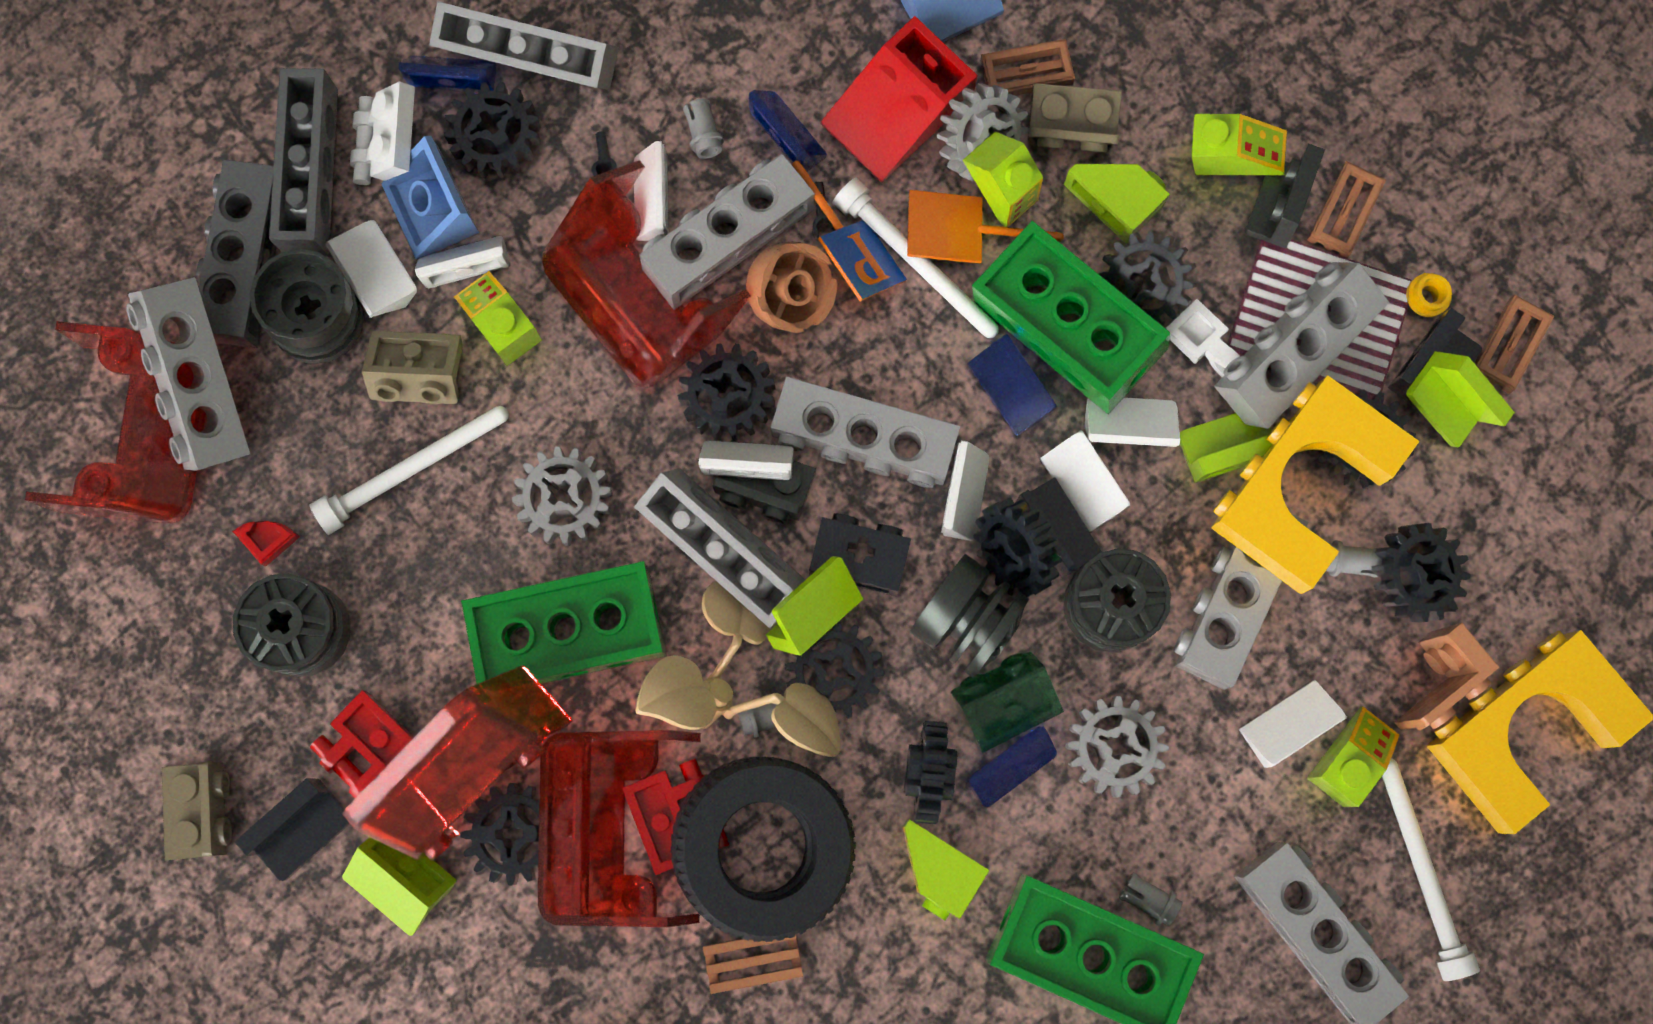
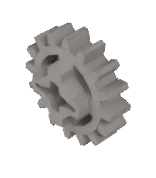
M978 83L976 91L969 88L962 89L963 101L959 102L951 99L949 101L953 109L951 116L941 115L940 120L947 124V128L945 131L937 133V138L945 141L947 145L939 151V154L949 159L947 167L950 170L959 173V176L970 181H974L964 164L963 159L994 132H998L1020 141L1022 135L1030 133V128L1021 125L1020 122L1028 115L1026 110L1017 107L1021 99L1018 96L1009 94L1008 89L997 85L989 86ZM995 105L999 111L988 110L987 106Z
M559 446L554 449V458L548 459L540 451L537 453L540 464L536 467L526 462L523 464V468L529 475L526 479L518 478L514 480V484L523 490V493L512 497V502L517 506L525 508L516 515L521 523L532 520L527 530L531 535L535 537L543 530L544 541L547 544L552 545L556 536H560L562 543L565 546H570L572 535L577 534L583 541L588 540L586 528L589 526L598 530L602 528L601 523L597 519L598 514H610L611 512L609 506L603 503L602 499L613 496L610 487L600 486L608 478L606 472L599 470L593 473L597 465L595 458L590 456L582 463L579 449L574 448L569 457H565L563 450ZM569 468L565 474H549V472L556 469ZM588 482H590L592 489V500L589 507L584 503L583 491L587 488ZM536 486L541 489L542 499L541 503L537 506V511L534 506ZM549 486H553L556 490L560 489L563 492L568 491L572 497L571 500L577 507L574 508L569 503L565 504L563 501H558ZM575 517L577 521L567 525H554L560 518Z
M1121 696L1112 698L1110 708L1107 707L1102 699L1094 701L1096 713L1093 714L1084 708L1079 712L1081 719L1084 721L1083 725L1071 724L1069 726V730L1077 735V740L1066 743L1065 748L1076 751L1077 757L1068 764L1070 767L1081 766L1084 772L1078 779L1081 783H1086L1091 779L1096 781L1094 792L1097 794H1102L1107 786L1111 787L1112 797H1121L1123 786H1126L1132 795L1139 794L1140 787L1138 781L1141 780L1147 785H1153L1156 781L1150 773L1151 769L1162 770L1166 766L1161 760L1157 759L1158 753L1169 750V745L1158 743L1157 736L1166 731L1165 727H1152L1150 722L1156 713L1153 710L1142 715L1138 713L1140 701L1136 699L1131 701L1127 708L1123 707ZM1119 716L1113 728L1105 731L1094 727L1098 721L1105 717ZM1137 726L1145 737L1146 748L1139 744L1135 734ZM1121 736V745L1132 754H1120L1113 758L1111 756L1113 749L1107 745V742L1102 740H1112ZM1087 745L1094 748L1099 759L1096 768L1088 756ZM1129 763L1140 767L1130 776L1115 778L1120 767Z

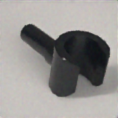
M599 131L595 134L598 161L593 164L591 171L598 190L602 193V185L607 180L615 179L618 189L622 187L623 180L616 162L609 155L606 133Z
M815 182V185L826 200L823 182ZM815 201L817 218L813 222L812 234L819 241L818 225L823 222L831 223Z

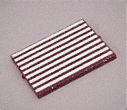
M1260 240L1246 287L1241 290L1242 299L1227 345L1236 351L1240 357L1244 356L1255 344L1254 339L1258 333L1276 323L1285 313L1286 305L1294 297L1308 290L1316 281V274L1324 266L1332 262H1360L1294 240H1290L1287 248ZM1360 263L1390 303L1312 384L1317 385L1328 375L1353 394H1356L1361 389H1365L1368 400H1371L1377 393L1382 392L1395 348L1400 344L1398 338L1409 306L1406 291L1412 280ZM1329 303L1328 309H1327L1328 317H1329V315H1330V313H1331V304H1330V303ZM1299 334V336H1298V338H1297V347H1298V348L1300 347V344H1301V335H1300V334Z

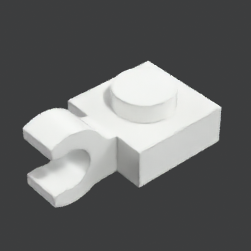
M1198 299L1165 328L1171 333L1170 341L1194 364L1205 355L1213 369L1221 377L1224 376V370L1227 365L1240 357L1236 351L1221 340L1227 334L1229 328Z

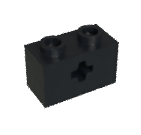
M834 513L832 519L822 517L809 568V576L832 556H837L843 559L858 588L897 597L911 538L903 537L902 529L890 525L877 524L876 530L858 526L859 519L845 514ZM859 543L867 544V552L873 554L874 557L867 556L864 558L863 563H857L854 561V553L849 552L848 549H857Z

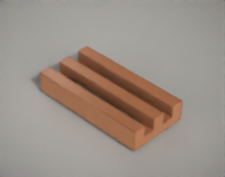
M1066 39L981 54L980 62L984 69L985 84L989 86L997 85L1008 89V93L1015 96L1032 93L1034 83L1069 86L1073 85L1075 81ZM1051 55H1060V59L1029 63L1004 70L994 71L993 67ZM1063 70L1060 73L997 84V82Z
M1346 161L1341 167L1307 241L1312 244L1318 242L1324 245L1323 249L1329 252L1335 250L1339 252L1340 257L1347 259L1358 241L1386 179ZM1349 175H1352L1356 179L1330 233L1327 234L1323 230ZM1364 183H1369L1372 186L1344 242L1338 239Z
M1517 295L1512 296L1508 300L1475 361V365L1492 385L1498 384L1502 386L1501 390L1508 394L1515 391L1554 315ZM1519 309L1523 312L1492 368L1488 364L1516 311ZM1532 317L1538 319L1509 376H1506L1502 372Z
M796 934L795 937L784 938L781 941L775 939L772 942H754L753 940L747 941L741 938L703 946L711 994L803 977ZM788 941L789 949L716 963L715 954ZM791 959V968L719 981L718 973Z

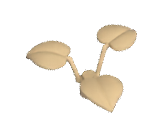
M717 581L712 582L704 591L702 597L703 614L716 631L723 635L733 636L730 647L713 673L704 682L699 668L691 660L674 655L661 659L649 671L642 683L636 704V714L655 717L679 728L699 730L711 726L721 715L726 719H731L737 713L774 703L777 706L772 711V721L777 730L786 739L810 752L822 756L836 757L841 749L837 715L828 698L814 687L807 684L794 683L785 690L784 696L779 693H773L734 706L732 705L733 691L725 680L720 679L722 673L739 649L742 639L751 644L759 645L767 638L766 634L771 628L767 627Z

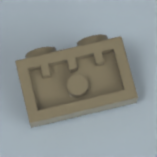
M1034 83L1028 127L1030 128V133H1028L1027 137L1038 138L1037 146L1063 149L1064 140L1081 142L1080 150L1107 152L1108 144H1119L1117 129L1122 91Z
M372 331L362 368V375L369 398L384 402L456 404L459 397L456 377L463 348L461 335Z
M207 761L199 762V764L161 767L165 860L227 855L226 845H229L231 842L232 827L230 819L225 817L224 798L229 796L230 780L227 771L223 770V762Z

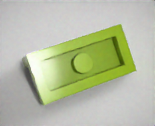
M1435 351L1406 392L1407 397L1450 446L1457 448L1462 445L1478 421L1506 426L1515 413L1469 356Z
M1234 413L1182 430L1180 432V445L1194 483L1243 468L1256 453L1263 457L1272 445L1266 440L1271 432V428L1246 425Z
M832 556L773 608L772 614L778 624L766 634L773 649L801 656L863 600L841 557Z
M388 821L357 848L343 874V879L409 936H412L420 928L427 914L452 890L457 882L453 876Z

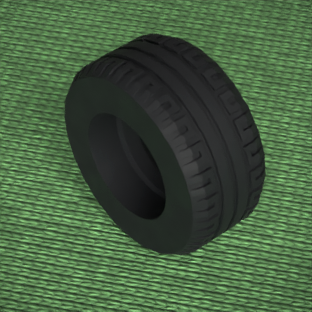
M765 756L746 757L725 763L719 768L710 771L711 773L705 775L699 783L693 786V790L689 791L686 799L680 805L681 809L677 812L676 821L672 828L671 860L677 882L687 900L710 924L731 936L747 941L772 942L775 939L781 941L784 938L795 937V934L798 933L801 935L807 929L817 926L816 923L818 921L822 922L826 918L825 916L834 910L833 906L835 904L838 905L840 902V897L846 892L847 889L845 887L847 883H850V874L853 873L854 869L852 864L855 861L854 849H856V842L853 839L855 833L852 830V820L848 817L849 812L844 807L842 799L837 796L838 793L826 780L821 778L822 776L814 773L811 769L781 758ZM759 802L774 803L786 808L796 817L805 836V852L798 871L785 885L768 892H753L737 886L725 873L719 857V840L727 821L741 808Z

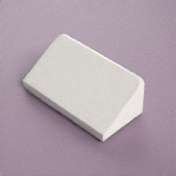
M655 141L634 158L635 238L638 241H650L657 235L663 234L666 236L669 234L668 162L665 146L662 144V141Z
M376 221L364 222L327 241L325 244L369 317L406 308L416 294V285Z
M498 236L421 257L417 260L415 272L422 284L429 289L485 274L488 271L504 269L511 264L504 238Z
M1124 397L1107 414L1089 398L1087 399L1084 427L1090 442L1177 447L1180 444L1178 408L1173 400Z
M1082 430L1040 458L1051 477H1056L1090 533L1131 506L1127 497Z
M961 440L955 452L941 533H943V536L972 541L974 540L973 534L977 532L978 527L975 521L980 515L989 455L967 441Z
M705 441L699 456V467L703 475L789 480L792 479L794 449L792 446Z
M1313 680L1241 727L1239 731L1263 767L1269 768L1280 763L1345 720L1347 716L1319 683Z

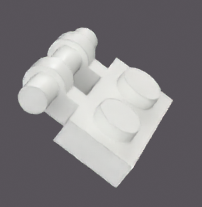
M399 81L376 92L375 98L370 96L359 97L358 111L353 113V128L357 130L356 146L350 152V166L354 168L353 182L355 184L370 185L371 177L386 181L409 172L415 86Z

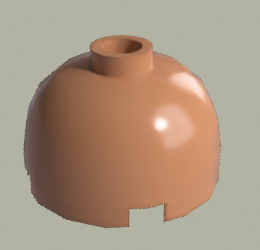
M795 241L771 245L761 252L749 268L746 279L747 299L755 315L773 328L794 333L804 332V329L809 328L811 325H819L823 322L834 306L837 293V279L831 277V270L828 264L832 265L829 257L817 246Z

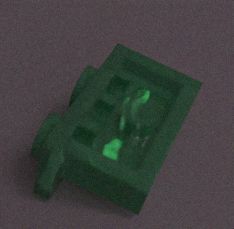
M1032 652L1011 655L1002 661L1001 666L985 674H976L974 678L969 676L960 683L959 687L951 691V695L960 707L973 738L982 753L1064 712L1045 666Z

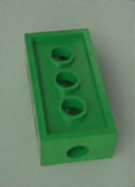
M1031 221L972 285L974 302L984 312L1107 414L1119 404L1169 347L1171 333L1034 221ZM1033 286H1041L1046 289L1038 294L1027 291ZM1073 313L1078 315L1080 319L1074 322H1066L1060 317ZM1101 341H1108L1115 347L1108 351H1102L1094 345Z
M644 561L461 600L478 692L486 695L667 657L650 570ZM608 609H619L621 611V621L618 626L611 630H603L600 625L602 614ZM573 618L575 621V631L572 636L565 640H558L556 637L558 623L563 619ZM520 628H528L530 637L527 645L522 649L514 650L511 645L512 635Z
M1021 873L985 961L993 967L1121 1024H1177L1204 954ZM1055 925L1060 932L1058 944L1053 949L1042 950L1038 941L1041 930L1046 926ZM1092 945H1099L1103 951L1101 964L1094 969H1086L1083 964L1084 952ZM1143 965L1146 970L1145 982L1140 987L1131 989L1127 981L1128 973L1134 966Z

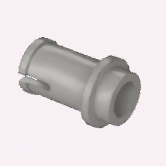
M707 99L692 100L690 104L693 110H691L689 104H685L683 107L692 140L689 143L691 151L695 152L698 158H712L722 152L723 135L717 132L710 101Z
M1338 540L1330 544L1340 552L1326 570L1329 572V575L1336 577L1340 573H1348L1374 578L1379 576V574L1371 571L1372 566L1382 564V559L1375 553L1376 548L1343 546V543Z
M770 703L738 713L744 736L753 734V737L756 738L759 737L758 732L776 728L771 714L777 704Z
M1133 872L1127 881L1128 885L1124 886L1119 899L1154 917L1155 924L1158 926L1164 923L1170 927L1183 904L1182 901L1176 898L1177 893L1171 891L1168 894L1138 877Z

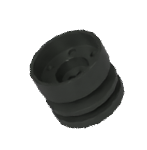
M305 249L281 252L265 262L254 276L249 294L252 312L279 348L296 361L310 364L334 361L347 353L360 337L364 321L361 302L334 261L320 252ZM315 310L316 317L312 319L311 312Z
M1117 548L1099 553L1074 574L1065 590L1063 610L1068 627L1080 642L1097 651L1116 653L1141 644L1161 629L1170 612L1171 591L1166 575L1154 560L1135 550ZM1122 589L1128 594L1124 600L1127 605L1116 608L1112 604L1115 598L1113 593H1117Z
M964 554L911 628L910 633L932 649L937 648L950 635L957 642L951 652L949 661L955 664L966 648L971 650L975 655L964 672L974 678L981 669L995 661L1020 626L1023 611L1029 598L1020 592L1008 609L1001 605L999 602L1011 585L1004 582L990 595H987L982 591V588L990 570L967 554Z
M290 573L274 574L253 583L239 598L233 614V636L241 653L256 666L294 677L314 676L331 668L344 654L351 636L350 616L343 601L330 589ZM285 615L292 617L288 621V625L291 628L288 632L281 631L285 625L282 620Z

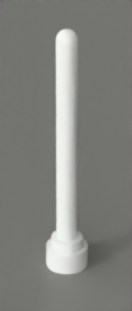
M857 177L849 181L834 198L833 204L845 216L851 214L854 218L859 216L986 338L997 336L999 332L997 323L930 259L907 256V237L871 204L873 199L868 195L869 189Z
M503 406L494 407L343 496L338 497L335 494L330 498L326 495L309 504L311 511L326 534H332L345 526L343 521L350 518L349 513L506 422L509 417L508 410Z
M1391 758L1382 778L1442 947L1438 951L1440 960L1437 961L1443 981H1451L1474 975L1480 972L1475 954L1468 951L1466 944L1460 943L1399 766Z

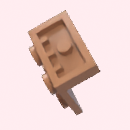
M1463 623L1432 631L1418 642L1426 651L1424 658L1429 666L1438 674H1445L1448 678L1394 722L1400 730L1416 728L1420 731L1429 725L1432 729H1436L1454 716L1456 711L1452 706L1464 696L1471 700L1491 685L1492 682L1488 677L1500 667Z

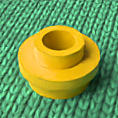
M1424 273L1409 283L1406 298L1410 308L1418 315L1435 317L1449 307L1452 299V289L1450 283L1444 277L1434 273ZM1422 290H1427L1431 293L1432 303L1425 300Z

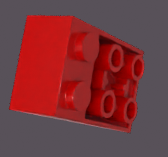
M914 16L881 47L821 120V125L883 183L944 124L940 120L941 115L951 116L953 109L949 101L954 99L962 102V89L964 88L975 91L978 75Z

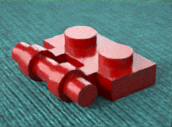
M364 690L330 723L342 738L333 745L324 735H321L310 746V749L321 758L319 764L329 774L335 772L350 787L349 793L358 802L364 800L374 811L379 810L388 800V797L377 787L384 777L394 787L399 788L431 755L410 732ZM354 749L371 764V767L364 774L348 759Z
M696 758L679 765L685 782L677 786H672L667 771L664 770L622 788L655 875L674 868L671 860V834H673L672 828L676 821L677 812L681 809L678 801L686 798L689 791L693 790V786L707 775H702ZM724 828L719 840V849L730 845Z

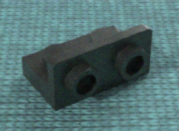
M1308 143L1301 159L1292 157L1290 163L1285 161L1284 175H1265L1245 229L1247 235L1287 248L1301 220L1325 149Z
M793 460L792 479L776 480L718 476L715 477L712 487L714 493L720 494L719 501L726 505L744 509L745 505L749 504L763 509L762 516L787 524L789 518L799 521L816 473V468Z

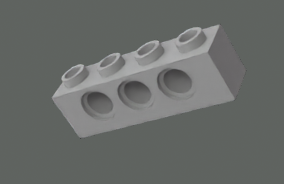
M437 1L429 46L610 90L619 49L617 46L439 1Z
M783 154L772 161L770 159L763 160L751 170L746 180L737 186L735 184L726 186L715 196L712 204L702 211L695 209L681 219L678 224L679 227L666 236L663 234L657 235L647 242L643 252L639 254L642 270L673 310H675L814 211L815 193ZM757 198H765L772 203L766 209H755L750 205ZM721 223H730L736 227L734 232L727 235L719 234L714 229ZM686 248H696L701 252L693 260H684L679 257L680 252Z
M1332 262L1324 266L1316 274V281L1308 290L1294 297L1286 305L1285 313L1276 323L1258 333L1254 339L1255 344L1245 355L1236 358L1227 365L1224 370V376L1214 387L1244 424L1269 429L1292 405L1308 382L1313 383L1390 303L1360 263ZM1329 303H1330V304H1331V313H1330V315H1329V317H1328L1327 309H1328V305H1329ZM1299 334H1300V335H1301V344H1300V347L1298 348V347H1297V338H1298V336H1299ZM1270 365L1271 375L1267 381L1266 371L1268 366Z
M189 278L129 293L128 296L131 303L127 304V315L134 330H140L145 348L141 349L142 362L147 373L155 377L159 393L155 395V401L161 417L169 421L174 436L169 439V444L178 464L182 463L184 470H201L249 455L250 451L196 278ZM167 319L174 321L180 330L179 338L174 344L168 342L162 332L163 325ZM183 363L191 368L194 376L193 382L188 388H184L177 380V370ZM198 407L207 416V425L201 432L196 431L191 424V415Z
M787 376L771 425L772 437L779 438V445L792 446L795 451H803L804 446L821 450V457L837 463L845 464L847 459L865 463V470L878 475L890 476L891 471L908 475L907 481L909 483L924 488H933L934 483L943 486L960 426ZM825 414L832 419L834 424L827 432L818 433L809 427L808 422L814 415ZM860 426H866L875 432L877 438L869 445H860L852 439L851 433ZM908 438L918 444L920 451L914 457L905 458L896 452L894 445L899 440Z
M680 468L661 472L634 506L636 510L769 628L778 624L772 614L773 608L805 581L799 573Z
M1293 515L1301 524L1307 527L1308 521ZM1232 543L1229 548L1222 546L1211 567V571L1217 573L1210 589L1205 586L1202 588L1194 603L1192 611L1198 613L1192 629L1190 630L1185 627L1174 647V652L1179 654L1174 666L1223 690L1234 687L1282 582L1281 579L1262 565L1252 561L1247 554ZM1230 581L1239 582L1244 586L1247 596L1243 604L1235 603L1230 599L1227 592ZM1212 621L1220 622L1226 627L1228 639L1224 645H1218L1211 640L1208 629Z
M1274 843L1234 875L1235 879L1350 1024H1377L1410 997L1400 985L1404 981L1402 974L1387 958L1379 959L1370 947L1374 940L1368 931L1357 920L1350 922L1340 910L1344 903L1337 892L1326 882L1320 884L1309 871L1313 867V863L1306 853L1296 844L1290 847L1288 843ZM1296 881L1302 888L1303 898L1297 906L1291 908L1285 901L1284 892L1290 883ZM1326 919L1332 926L1333 934L1328 943L1320 945L1315 938V928L1319 922ZM1358 958L1362 964L1363 972L1358 981L1350 983L1346 978L1345 968L1350 960Z

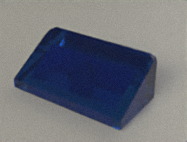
M409 56L399 62L398 69L406 83L417 88L465 91L466 88H470L473 92H481L482 82H486L490 90L494 91L497 66L492 61Z
M753 90L749 93L750 113L792 163L796 160L799 161L806 172H808L826 158V151L777 93L766 90Z
M1007 334L967 363L1016 437L1053 414L1057 408L1054 400Z
M1044 726L1035 727L966 779L967 782L965 783L983 807L988 808L1056 757L1057 751Z

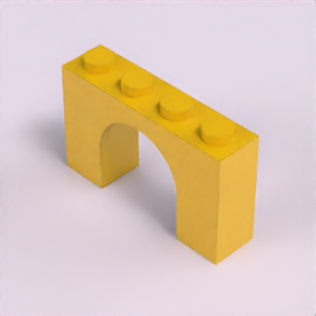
M1328 375L1316 386L1311 382L1306 384L1292 403L1299 409L1291 420L1287 421L1285 418H1282L1266 438L1272 444L1263 457L1256 453L1239 475L1245 479L1243 485L1236 494L1229 489L1213 510L1219 517L1211 526V529L1300 594L1314 588L1340 551L1301 524L1288 510L1282 496L1281 479L1283 470L1290 457L1295 453L1305 450L1327 451L1337 455L1380 486L1396 475L1420 442Z
M1559 630L1545 638L1537 646L1541 652L1529 662L1526 658L1522 659L1507 669L1503 674L1506 678L1503 684L1495 690L1492 687H1488L1481 694L1471 699L1468 704L1472 709L1460 719L1457 715H1454L1443 725L1436 728L1434 733L1437 737L1427 745V748L1498 834H1516L1550 806V803L1517 765L1509 747L1508 729L1511 718L1516 709L1525 700L1534 695H1543L1559 701L1571 711L1601 748L1621 747L1653 720V714L1582 630L1566 634Z

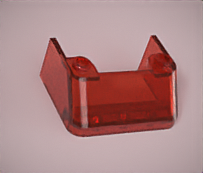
M639 160L590 177L544 249L542 264L550 281L629 379L641 388H649L666 379L697 355L699 351L719 338L751 295L745 289L716 303L706 298H698L689 302L686 307L680 305L673 310L642 270L639 257L641 253L633 245L641 231V218L637 208L626 195L645 168Z
M56 321L55 330L83 348L98 349V358L106 369L115 374L130 376L115 464L94 462L82 468L76 476L72 496L26 491L25 501L57 513L172 524L182 520L191 508L197 470H184L183 464H178L173 457L169 439L174 436L168 419L164 420L161 417L155 401V395L159 393V389L154 375L150 376L147 373L142 362L141 349L145 348L141 333L127 328ZM183 363L177 370V380L184 388H188L192 384L194 376L191 368ZM199 407L191 415V424L196 431L201 432L204 429L206 413Z
M524 665L465 689L448 702L344 810L342 816L356 831L415 860H420L427 856L430 861H433L447 850L453 843V840L460 835L452 824L506 770L516 764H519L524 769L533 763L545 751L541 743L548 736L567 727L573 720Z
M674 730L561 732L553 734L545 741L540 754L538 908L540 914L548 923L558 926L666 928L700 923L699 913H657V893L653 883L642 875L624 874L625 795L622 788L625 787V781H639L649 777L654 772L658 763V743L701 742V733Z

